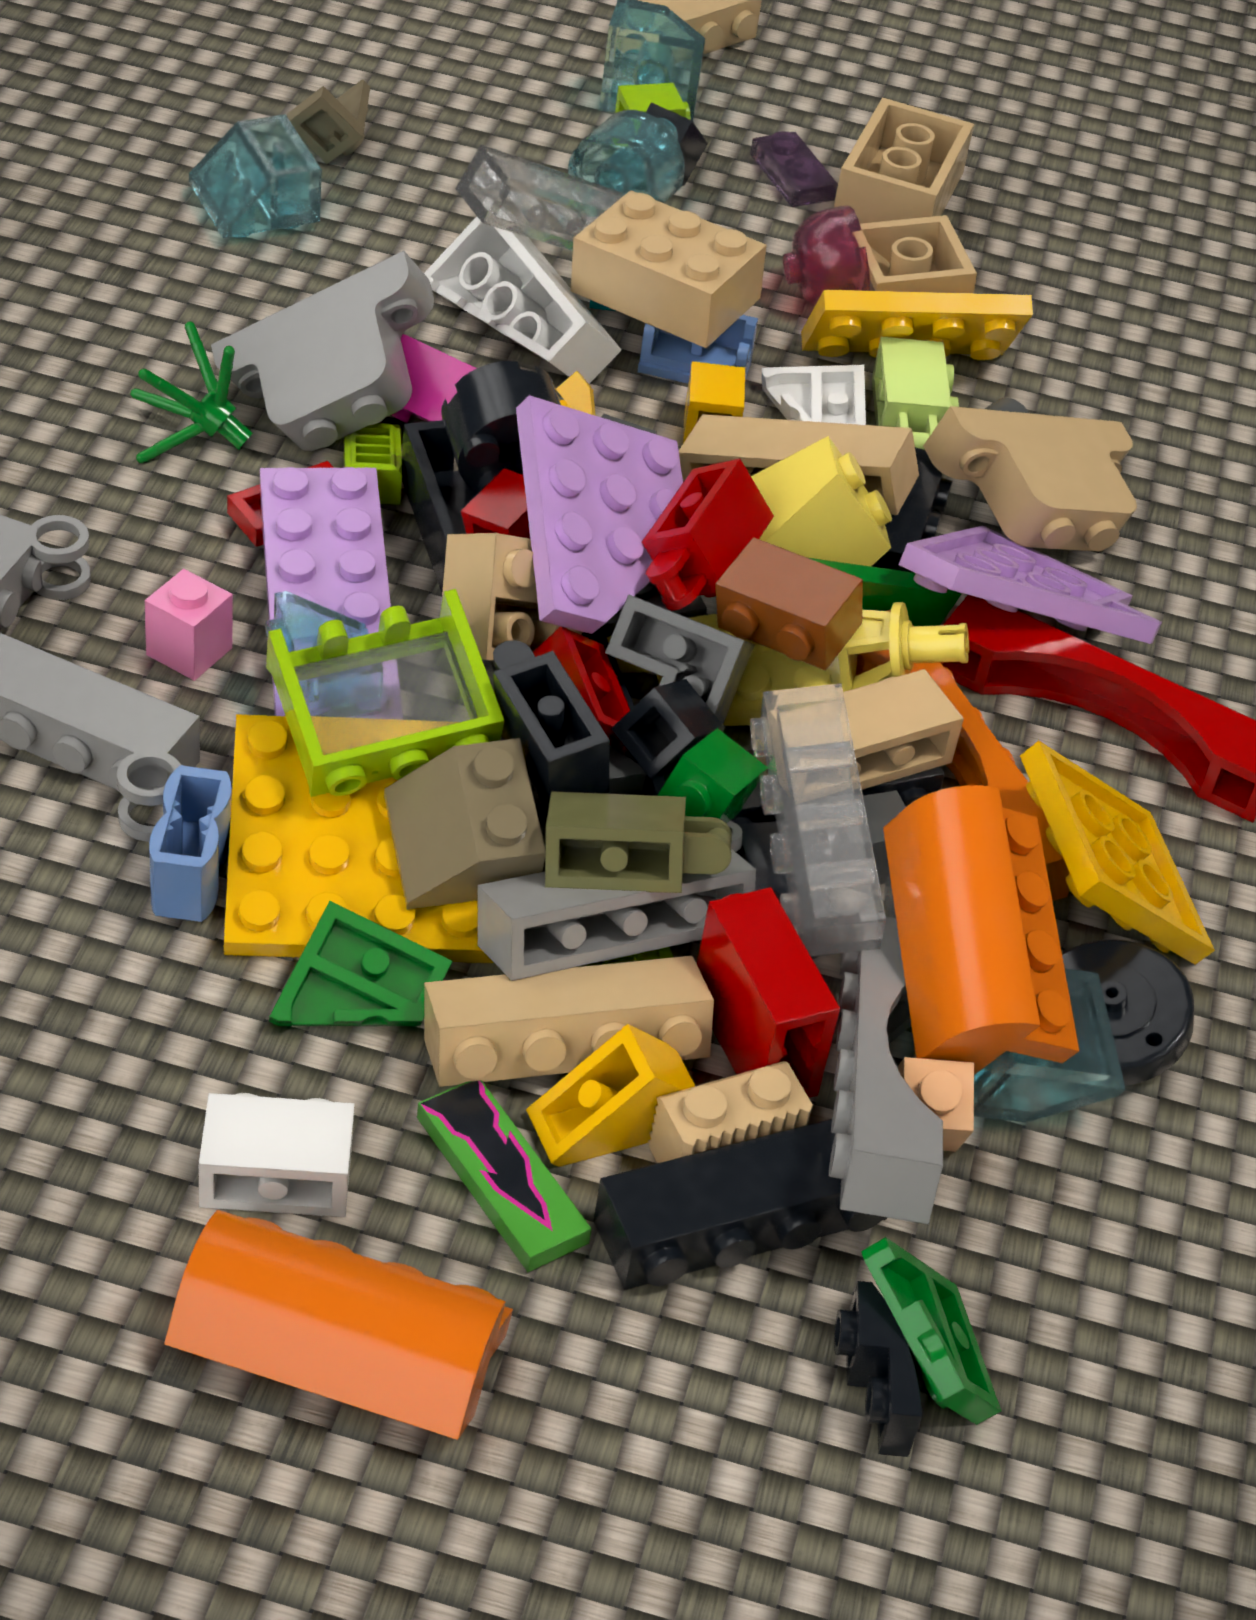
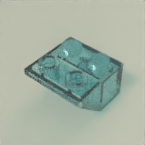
M286 114L236 122L189 172V183L222 238L247 237L252 233L281 228L294 229L300 225L320 222L322 169Z

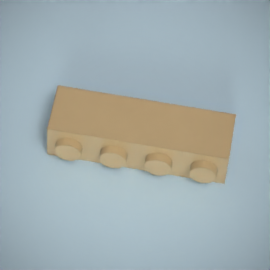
M702 414L679 449L684 480L692 469L738 458L742 460L750 476H753L829 436L842 456L850 452L855 457L865 477L866 484H864V487L869 493L878 490L886 502L891 515H898L919 476L912 428Z
M693 956L574 967L513 981L504 974L425 982L424 1041L439 1087L460 1085L470 1081L482 1080L483 1082L569 1073L627 1024L666 1042L679 1053L682 1060L708 1058L711 1053L714 999Z

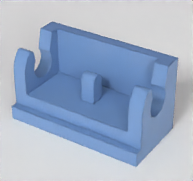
M742 315L707 348L645 323L638 372L688 384L691 362L694 361L745 367L746 380L751 366L758 318Z

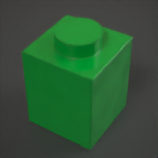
M717 728L682 755L657 796L686 797L685 816L714 817L728 823L740 812L768 767Z

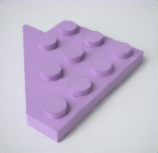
M985 526L909 542L898 564L914 572L913 580L929 590L946 593L950 589L985 599L991 605L1005 611L1017 612L1019 608L1053 617L1061 624L1080 631H1086L1087 627L1151 644L1162 623L1129 607L1128 605L1133 595L1032 548L1018 545L1008 537Z

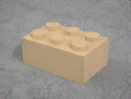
M882 97L841 168L832 219L850 225L941 216L963 175L974 124Z
M630 190L573 237L571 292L707 348L761 298L767 245L746 237L745 234L738 230L724 228L700 218L693 212L679 210L655 200L648 194Z

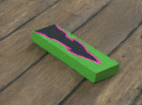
M482 1080L462 1083L418 1103L417 1119L527 1272H531L589 1244L592 1228Z

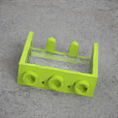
M456 589L443 592L439 618L410 624L405 608L399 605L392 606L381 613L378 632L349 639L343 622L341 620H330L318 628L317 646L297 651H288L281 628L268 631L266 668L273 677L309 785L310 797L326 793L334 796H343L360 790L366 783L391 777L399 780L453 746L500 741L504 718Z

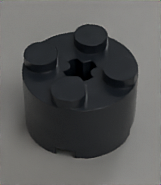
M518 361L490 363L464 375L455 384L457 393L449 404L445 398L441 407L442 420L462 479L472 488L481 491L504 468L523 475L516 407L529 395L561 405L554 383L545 370L535 366L536 372L520 369Z

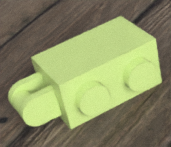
M881 336L872 375L876 426L912 428L914 445L916 448L925 450L923 445L949 407H959L958 397L950 396L954 383L953 364H946L944 342Z

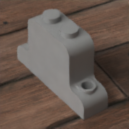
M405 251L399 252L211 344L215 365L220 370L223 350L226 346H232L235 349L231 381L249 397L256 399L264 397L269 419L300 449L314 451L319 448L328 447L344 436L368 425L381 422L385 417L398 412L408 403L412 394V384L401 343V336L405 330L423 321L431 312L434 305V296L430 280Z

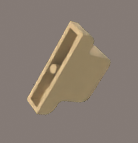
M950 406L923 445L932 464L941 473L954 479L969 480L980 488L1005 535L1023 547L1104 551L1118 540L1119 531L1137 508L1136 500L1120 474L1122 471L1120 463L1133 445L1132 439L1122 422Z

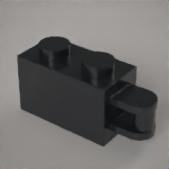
M510 640L499 644L493 652V663L496 671H493L494 693L504 718L502 736L505 740L520 738L529 781L547 811L549 810L551 792L609 793L610 740L554 651L535 657L530 647L521 641Z

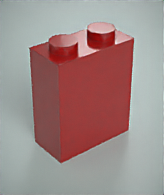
M771 887L743 894L734 893L722 899L709 901L697 966L714 999L712 1030L737 1075L785 1061L789 1063L808 1098L818 1096L840 1012L838 1003Z

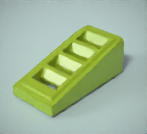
M377 423L344 436V467L376 468L380 504H400L402 484L400 424Z

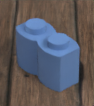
M180 765L172 772L165 784L163 791V816L154 826L149 842L151 907L155 916L202 922L209 916L216 905L219 894V869L229 855L231 781L227 771Z

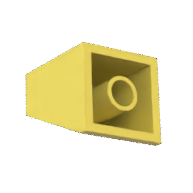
M829 436L751 476L774 515L761 535L760 540L807 558L870 567L891 549L885 524L891 522L892 517L886 502L878 490L870 493L864 487V484H866L865 477L855 457L850 452L842 456Z

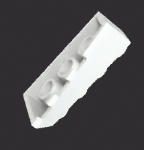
M489 204L424 273L430 280L431 288L434 292L551 363L569 377L578 371L590 384L622 350L576 294L571 292V288L525 233Z

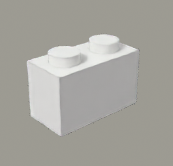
M209 1093L199 1158V1208L345 1217L355 1103L331 1102L321 1098L299 1100L259 1097L250 1093L235 1095Z

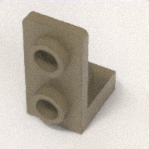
M361 80L337 99L322 86L287 113L286 125L326 164H329L341 154L347 156L361 145L365 137L364 128L368 113L370 86L364 80Z

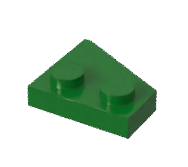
M329 901L269 1016V1022L277 1026H421L424 1020V983L443 981L452 964V960Z
M887 1237L862 1250L863 1259L922 1368L924 1384L936 1404L943 1409L950 1408L976 1425L1002 1412L957 1285Z

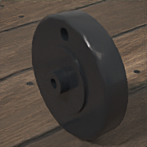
M1126 940L1088 942L1062 953L1079 1052L1064 1063L1050 1061L1054 1066L1067 1075L1087 1083L1102 1086H1125L1152 1079L1168 1070L1179 1060L1187 1049L1193 1033L1194 997L1186 976L1171 959L1151 947Z

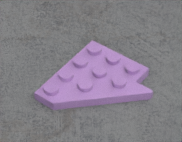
M529 395L516 407L533 552L539 619L542 622L592 634L624 606L628 594L635 596L650 582L646 575V570L653 560L641 542L683 484L678 443L673 439Z

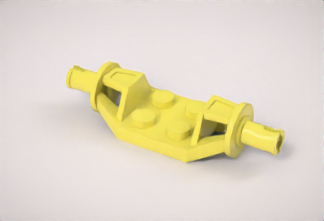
M903 602L893 603L891 612L862 610L861 626L826 671L803 661L793 660L783 653L748 639H742L755 644L723 725H760L763 714L774 712L783 707H792L827 697L836 692H845L877 683L889 677L909 674L913 669L914 663H968L969 634L967 623H959V625L913 626L908 617L906 604ZM717 614L690 617L692 620L732 635L730 632L718 628ZM611 636L607 637L608 642H610ZM889 649L890 661L856 676L858 654ZM615 657L621 673L651 672ZM657 674L658 682L660 684L663 676Z

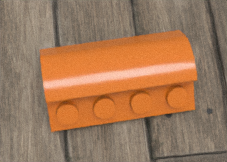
M965 785L950 787L932 792L915 800L885 825L883 831L916 1058L973 1062L974 1075L1006 1051L1064 1063L1079 1052V1045L1037 817L1003 808L1000 789L991 786Z
M217 1210L202 1230L188 1260L176 1296L164 1345L458 1440L475 1416L490 1358L506 1337L513 1309L505 1307L506 1301L495 1298L494 1295L481 1288L469 1285H453L425 1276L418 1269L395 1262L384 1263L353 1253L348 1247L336 1242L312 1240L284 1231L280 1226L267 1220L251 1217L243 1218Z

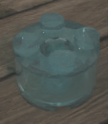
M623 110L610 116L580 142L569 159L568 176L572 191L580 204L585 200L596 211L592 215L595 219L630 190L648 194L655 200L665 203L681 188L685 164L681 147L677 141V129L673 123L665 118L657 119L642 111Z

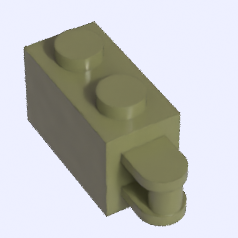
M551 792L546 822L545 887L682 893L683 873L712 875L724 871L729 866L732 854L731 829L726 822L719 818L685 816L686 797Z

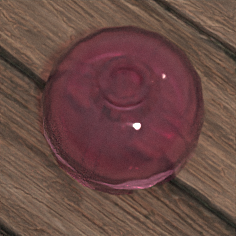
M849 205L828 208L812 214L795 231L792 237L791 253L783 254V268L787 283L789 285L797 283L802 297L814 307L823 290L870 291L866 246L859 248L856 238L852 235V232L861 231V226L854 209Z

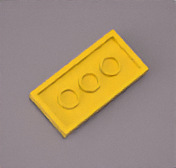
M823 290L801 331L802 351H818L820 355L825 357H838L848 352H869L870 356L876 358L882 336L944 342L945 357L950 354H970V357L975 360H990L1005 353L1033 316L1032 295Z

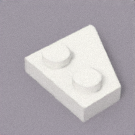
M864 365L762 368V390L787 420L866 425Z

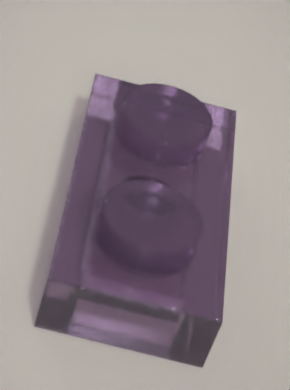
M781 131L773 135L753 138L750 155L791 207L835 201L838 183L796 132Z

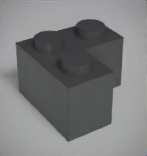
M628 594L605 653L663 676L659 686L687 679L723 724L755 644Z

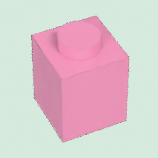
M183 568L145 600L147 656L195 681L232 649V593Z

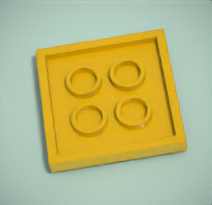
M1039 740L1023 752L1020 758L1030 779L1026 784V789L1032 800L1045 814L1049 827L1046 829V836L1053 848L1063 857L1070 873L1066 876V883L1076 899L1088 908L1095 905L1107 912L1123 929L1130 931L1134 928L1144 934L1160 951L1164 953L1172 951L1194 965L1214 952L1215 949L1151 812Z

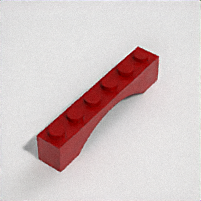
M967 595L943 624L959 625V623H967L968 663L941 662L943 667L951 671L956 683L981 695L1011 694L1045 698L1077 706L1105 717L1138 735L1163 754L1184 776L1197 797L1254 823L1256 819V720L1018 610L1017 612L1005 611L979 597Z

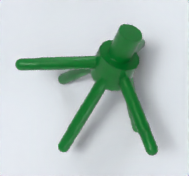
M188 321L184 327L208 393L201 401H198L145 368L139 370L138 376L140 379L174 400L138 388H134L130 392L133 399L187 417L194 422L138 453L136 460L139 463H145L202 432L207 433L211 438L218 432L238 450L253 434L252 431L232 415L237 407L227 400L235 349L232 346L224 348L217 381L196 325L191 321Z

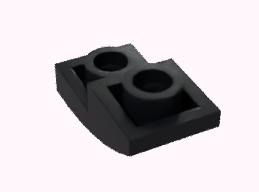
M858 1281L850 1309H839L837 1312L834 1329L835 1355L846 1356L847 1386L866 1388L865 1418L867 1423H874L878 1426V1454L908 1457L922 1419L920 1390L915 1366L907 1341L881 1293L873 1282Z

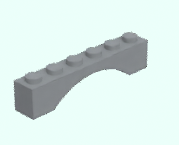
M863 913L858 938L846 936L840 963V975L843 978L838 1005L841 1016L836 1038V1051H839L833 1086V1090L838 1092L831 1125V1133L836 1134L830 1158L829 1177L841 1179V1210L929 1224L943 1168V1121L917 1097L902 1078L889 1049V1044L907 1028L911 1027L896 918Z

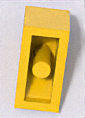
M627 1024L531 1104L526 1111L551 1164L562 1167L648 1143V1140H651L650 1132L653 1131L651 1123H654L655 1106L658 1105L656 1097L695 1087V1084L679 1053L666 1042Z

